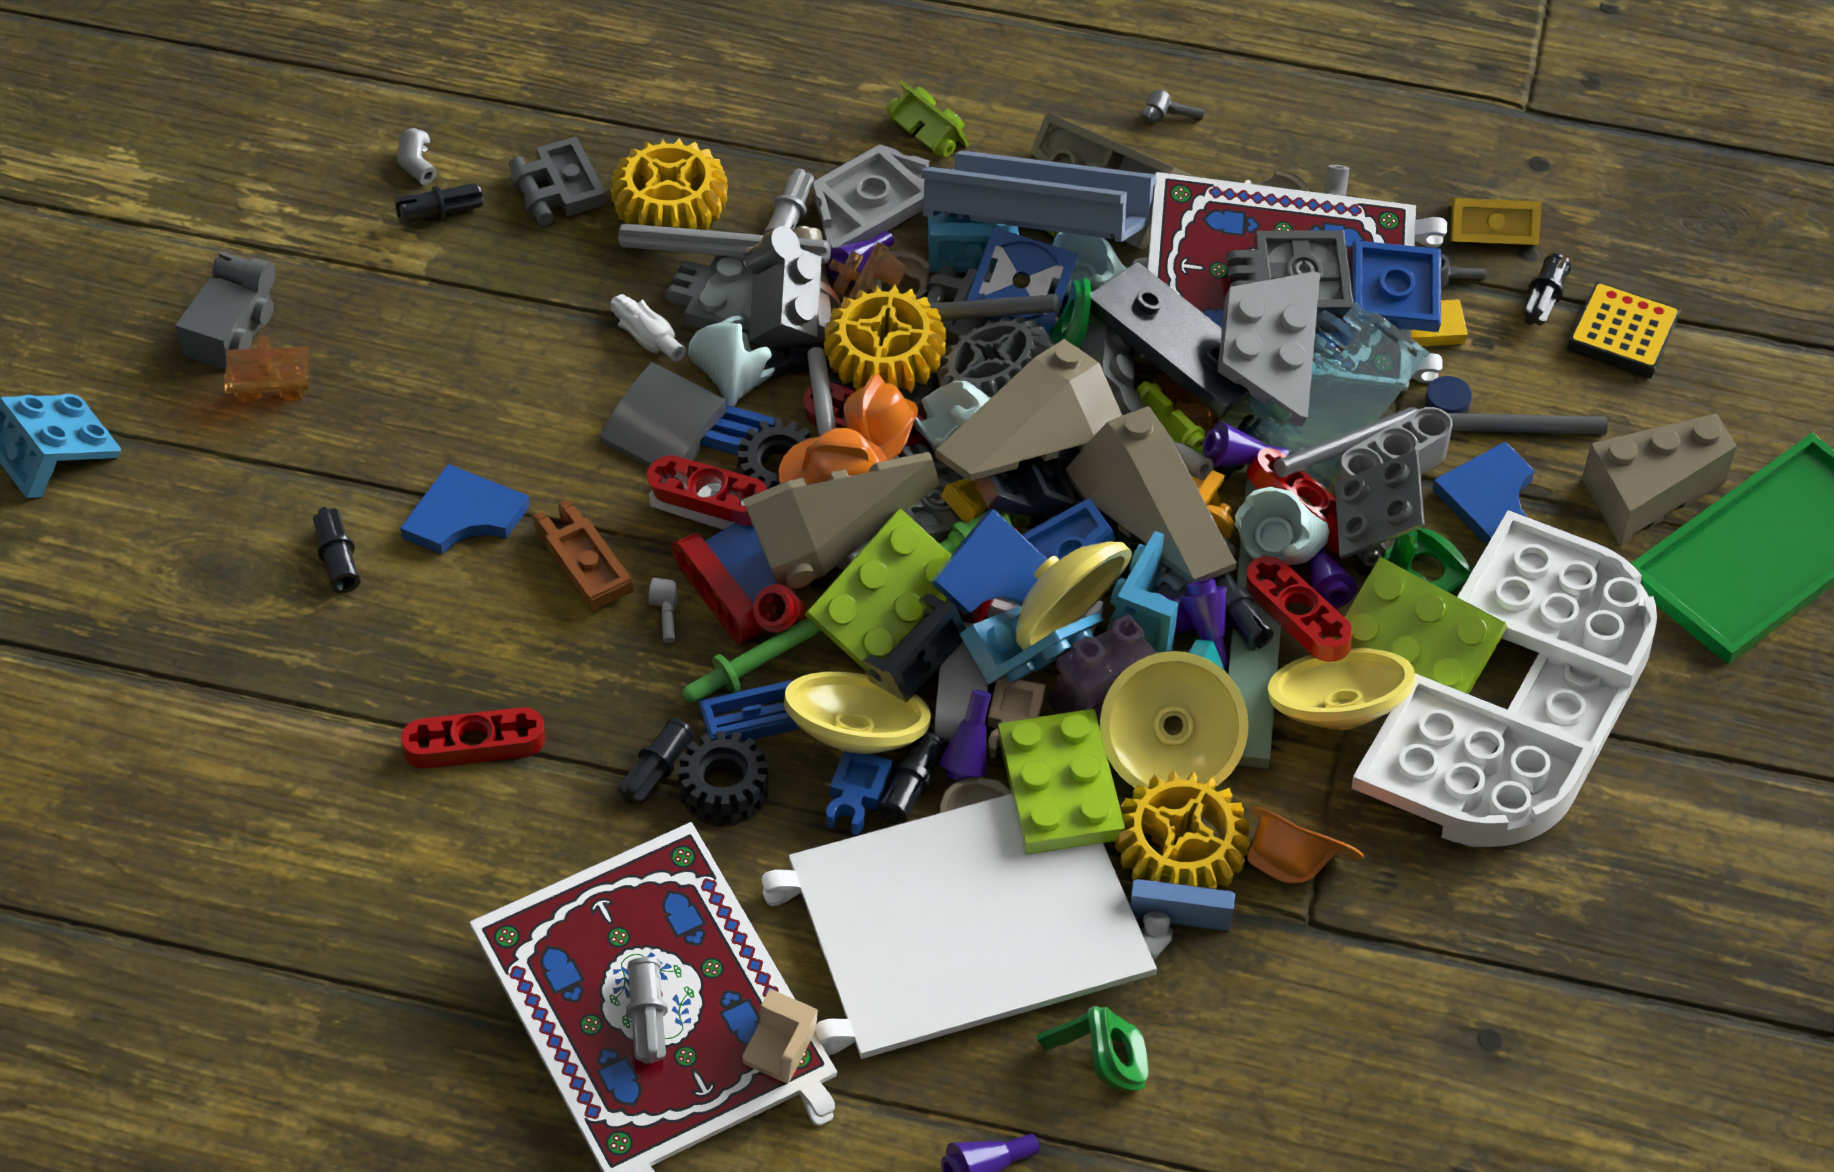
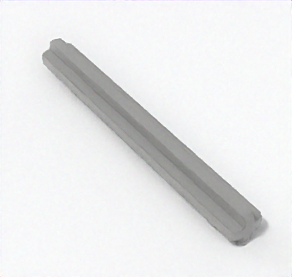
M622 224L619 228L618 242L621 247L746 258L748 256L743 255V252L748 247L761 242L764 235ZM798 238L800 249L821 256V264L829 262L830 242L827 240Z

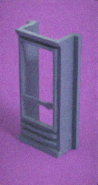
M960 151L955 153V170L926 167L921 170V179H924L923 216L934 217L945 212V217L958 214V219H963L970 215L971 221L1108 239L1115 237V241L1122 242L1151 224L1153 185L1156 184L1157 175Z

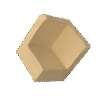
M769 989L761 1004L759 1025L743 1054V1063L789 1084L815 1033L818 1009L773 989Z

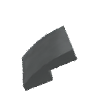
M651 362L632 384L612 413L600 435V443L648 468L657 459L669 455L693 461L701 453L700 440L727 412L726 399Z

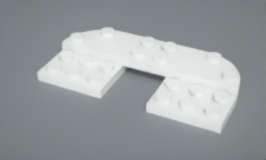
M1508 510L1459 593L1458 598L1506 622L1508 627L1501 637L1502 639L1539 653L1511 705L1506 710L1415 674V687L1400 706L1392 710L1353 776L1352 789L1443 826L1441 838L1471 847H1497L1517 844L1539 836L1552 828L1563 818L1573 804L1648 661L1656 628L1657 611L1654 597H1649L1641 585L1642 575L1627 560L1604 546Z

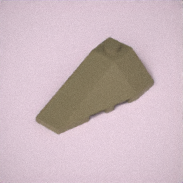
M1063 339L1033 358L936 449L934 457L968 481H973L1017 469L1019 461L1041 456L1044 461L1058 458L1060 450L1075 446L1081 451L1107 421L1123 415L1100 363Z
M930 452L877 462L869 469L868 473L848 476L846 469L830 472L829 481L806 485L804 478L790 480L743 499L776 584L784 585L789 589L805 587L814 579L824 576L870 540L898 509L901 508L905 512L936 488L940 483Z

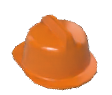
M878 374L871 375L865 387L851 394L844 405L845 427L857 431L866 440L882 449L887 460H892L901 453L907 443L911 428L918 414V407L915 402L904 399L896 386L885 383Z
M835 428L823 433L820 437L809 438L794 445L784 455L780 463L779 481L782 484L790 480L804 478L806 485L829 481L830 472L846 469L848 476L868 473L875 463L887 461V458L882 449L873 442L866 440L857 431L847 428Z
M1257 806L1251 808L1252 814L1259 820L1247 854V860L1250 865L1275 880L1287 884L1303 883L1311 880L1333 856L1357 861L1364 859L1362 852L1344 842L1299 827L1267 809Z

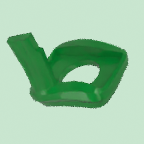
M1082 277L1080 280H1072L1067 304L1050 333L1054 345L1065 339L1072 345L1080 348L1084 340L1087 326L1092 322V320H1089L1092 284L1085 277Z
M1418 528L1394 538L1393 545L1386 550V555L1383 557V559L1451 594L1458 591L1472 573L1468 563L1454 545L1443 536L1429 529ZM1417 556L1435 558L1442 564L1444 575L1438 580L1428 581L1411 569L1413 558Z
M1093 1006L1088 1009L1086 1014L1036 1034L1037 1041L1046 1050H1049L1059 1045H1066L1091 1033L1092 1064L1097 1076L1105 1084L1115 1089L1139 1091L1145 1088L1149 1070L1143 1036L1134 1025L1114 1014L1108 1007L1100 1008ZM1112 1040L1124 1043L1128 1055L1127 1066L1122 1064L1116 1056Z

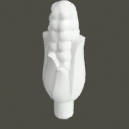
M623 294L612 298L610 302L611 310L620 320L618 327L629 332L643 348L656 354L664 353L675 362L684 357L686 349L674 339L675 333L671 325L663 317L653 312L644 300L637 303Z

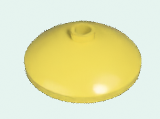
M1104 542L1080 547L1060 560L1056 556L1047 559L1035 571L1034 577L1037 581L1022 604L1016 626V643L1024 651L1052 632L1078 621L1106 594L1121 576L1131 559V550L1122 542Z
M1351 648L1349 654L1339 661L1325 662L1311 654L1285 665L1271 677L1268 684V693L1271 704L1278 711L1293 720L1321 728L1347 730L1370 723L1400 706L1415 687V673L1411 663L1395 653L1370 648Z
M1170 651L1156 653L1130 665L1110 687L1105 697L1100 717V731L1108 760L1116 772L1134 788H1136L1137 784L1148 788L1149 780L1154 774L1165 783L1173 769L1178 775L1179 780H1187L1189 774L1194 770L1197 775V782L1204 784L1207 780L1214 777L1216 786H1218L1233 772L1239 763L1248 738L1247 708L1235 682L1222 668L1212 661L1187 652ZM1169 716H1177L1182 721V730L1177 735H1170L1164 729V721Z
M819 672L801 676L787 686L784 697L785 710L798 727L825 745L838 749L841 752L873 754L907 746L927 732L931 718L929 707L918 695L914 694L906 703L870 682L865 674Z

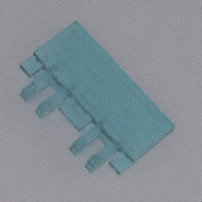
M1356 302L1343 317V320L1357 329L1358 332L1340 318L1335 317L1334 314L1326 310L1319 312L1316 316L1317 329L1325 333L1329 339L1344 350L1343 352L1325 338L1315 333L1308 418L1302 427L1296 426L1288 421L1291 414L1270 399L1264 404L1253 396L1249 401V408L1263 420L1254 433L1271 446L1288 449L1289 455L1377 421L1386 412L1430 353L1376 311L1371 314ZM1343 454L1303 470L1327 488L1339 473Z

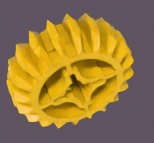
M662 138L659 145L653 146L645 141L642 151L630 149L628 158H620L617 169L613 170L611 199L614 202L619 219L625 220L627 224L709 230L711 221H718L722 209H725L728 190L727 177H725V171H723V167L720 164V159L713 158L710 149L700 151L696 142L685 146L679 138L674 144H666Z
M877 284L873 293L866 294L859 289L856 300L844 297L841 308L832 310L830 321L826 322L824 330L826 340L824 342V351L829 360L832 373H839V378L843 385L853 383L856 391L865 387L871 375L878 374L885 383L892 384L898 389L904 388L912 393L915 382L927 385L930 373H937L940 367V359L946 352V330L943 322H941L938 309L930 308L927 297L916 300L913 289L900 294L896 285L889 292H882Z
M1173 769L1165 783L1154 774L1149 780L1148 788L1137 784L1133 790L1132 799L1125 798L1121 805V815L1125 831L1118 834V838L1115 840V849H1117V852L1122 853L1120 863L1123 869H1133V880H1149L1217 889V884L1227 888L1232 883L1233 873L1239 874L1242 871L1245 862L1243 857L1248 854L1250 848V841L1247 837L1250 831V824L1248 823L1249 820L1243 819L1244 808L1242 807V802L1231 803L1232 793L1230 788L1216 792L1214 777L1207 780L1204 784L1197 782V775L1194 770L1189 774L1187 780H1179L1178 775ZM1202 817L1207 819L1216 828L1221 839L1213 836L1214 831L1203 824L1201 821ZM1143 832L1151 835V841L1161 846L1163 849L1162 855L1157 853L1148 844Z

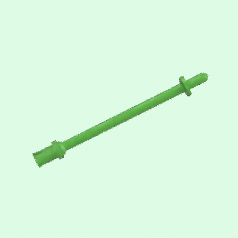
M995 510L999 515L1002 514V513H1004V512H1000V511ZM986 512L967 523L959 521L952 525L948 539L939 544L952 555ZM1006 514L1005 516H1003V518L1012 526L1008 515ZM806 618L731 661H728L721 654H717L712 658L715 670L688 684L682 691L683 699L688 703H695L724 686L731 693L739 692L741 689L738 678L820 633L821 630Z

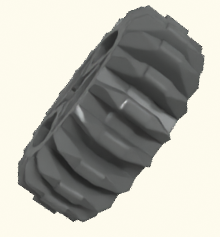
M1004 316L996 323L988 320L985 326L978 329L972 327L971 333L966 336H958V343L946 348L947 356L940 359V369L936 373L939 379L938 384L942 387L954 381H967L992 398L1033 358L1054 346V343L1044 327L1038 326L1035 320L1025 321L1022 316L1016 317L1012 321L1007 316Z

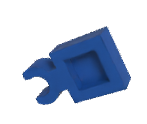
M843 752L830 784V798L834 800L829 803L826 811V824L828 828L833 829L837 818L847 815L853 818L851 834L857 836L861 833L864 827V807L877 811L892 773V760L870 754Z

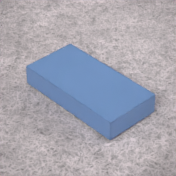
M1136 879L1133 881L1130 907L1135 919H1143L1151 911H1162L1170 917V923L1230 931L1235 893L1232 891Z

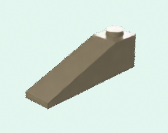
M1048 112L1030 151L1038 160L1147 174L1160 172L1197 177ZM1151 224L1124 241L1144 250L1149 246Z
M1149 406L1107 421L1066 467L1065 475L1081 499L1084 501L1090 497L1097 509L1118 523V530L1130 538L1132 535H1135L1147 544L1154 531L1164 534L1161 562L1188 582L1193 583L1212 579L1236 569L1237 563L1172 438Z

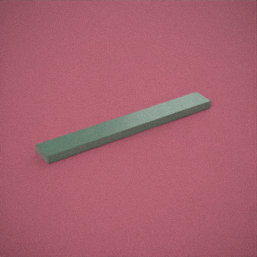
M1247 474L1244 502L1249 494L1257 490ZM1240 540L1236 584L1241 589L1246 590L1247 567L1253 559L1246 552ZM1276 579L1271 580L1276 585ZM1254 601L1253 605L1257 612L1273 629V638L1261 649H1258L1256 646V649L1251 651L1246 647L1234 627H1232L1228 675L1240 690L1248 714V738L1243 755L1237 766L1269 769L1274 706L1269 699L1268 684L1278 669L1281 625Z

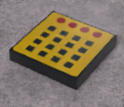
M1597 281L1569 339L1567 350L1652 379L1678 321L1681 309Z

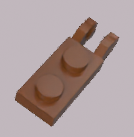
M567 499L558 504L560 518L566 525V527L557 530L545 512L541 511L532 516L534 528L539 537H541L549 552L592 611L634 592L632 578L587 517L583 518L570 500Z

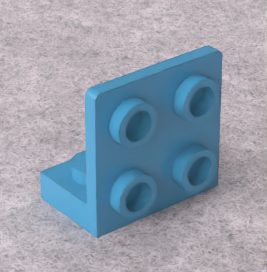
M945 212L934 217L927 216L929 265L931 266L929 272H939L943 265L953 267L956 272H968L969 268L978 270L993 227L1019 235L1018 227L971 221L970 215L963 219H958V214L945 217ZM993 259L989 272H994L998 259Z
M78 395L0 397V464L26 498L43 496L57 461L118 458L121 452L120 446L109 434L108 430L86 405V402Z
M1154 531L1146 546L1139 544L1136 548L1130 564L1131 573L1127 579L1121 577L1117 581L1110 601L1111 605L1116 606L1107 629V634L1113 636L1111 656L1131 664L1147 656L1161 652H1170L1173 649L1179 603L1155 593L1158 588L1156 581L1159 578L1164 534Z
M1021 606L1014 607L973 624L959 634L988 684L1007 677L1011 684L1031 672L1036 673L1057 661L1059 659L1057 656L1066 650L1071 651L1092 639L1094 636L1090 629L1104 619L1100 612H1097L1052 632L1024 651L1016 643V626Z

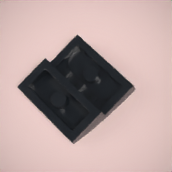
M1041 456L1019 461L1017 469L975 480L987 508L1000 512L1025 516H1057L1078 504L1057 458L1044 461Z

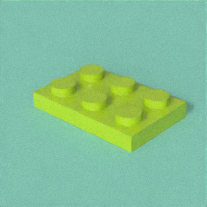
M900 508L880 528L804 615L867 672L870 668L861 661L868 654L884 660L900 640L924 617L922 612L927 607L920 603L919 599L925 593H930L943 601L947 600L930 581L951 554Z
M1379 557L1345 616L1352 626L1351 648L1378 649L1400 655L1411 663L1415 674L1468 695L1508 627L1506 622L1382 557Z
M1095 709L998 723V737L1026 855L1113 842L1118 838L1120 832L1125 831Z

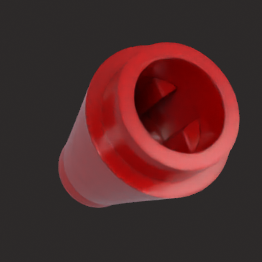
M769 585L763 588L754 600V617L757 623L767 631L781 632L806 619L804 615L807 611L805 603L791 589L784 585Z

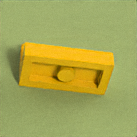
M1448 198V206H1452L1450 241L1539 245L1542 201Z

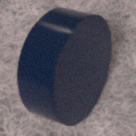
M1441 376L1431 381L1428 385L1425 405L1426 407L1442 409L1446 413H1468L1472 400V390L1460 378Z

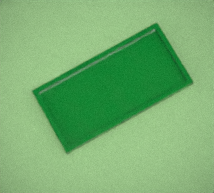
M1814 433L1807 435L1630 563L1642 575L1641 585L1649 597H1654L1656 606L1728 665L1834 586V449Z

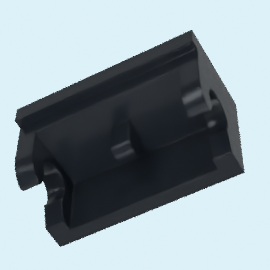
M925 593L919 599V602L927 607L922 612L924 617L900 640L884 660L868 654L861 661L870 668L865 673L870 682L906 703L963 642L959 633L967 629L954 604L949 601L945 602L930 593Z

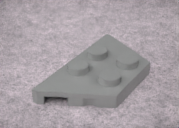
M879 144L813 181V197L825 238L830 242L831 248L870 240L879 233L888 231L923 211L924 179H921V170L929 167V160L914 155H903L896 149Z
M1309 272L1232 286L1225 296L1217 372L1233 383L1247 388L1250 394L1262 403L1266 404L1270 399L1292 414L1288 421L1302 427L1308 418L1320 273Z

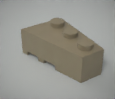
M1715 413L1591 443L1582 481L1621 547L1631 541L1632 535L1647 525L1651 527L1663 521L1664 515L1680 505L1682 507L1688 506L1725 483L1737 446L1721 419Z

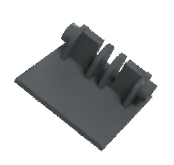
M1417 449L1335 483L1339 554L1341 559L1356 554L1363 560L1365 565L1375 566L1379 557L1383 558L1386 555L1384 542L1425 526L1419 452Z

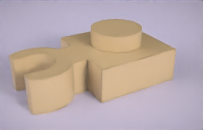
M1007 677L997 680L988 715V727L997 728L989 737V758L996 757L997 749L1000 746L998 723L1040 717L1045 696L1044 684L1017 680L1010 684Z

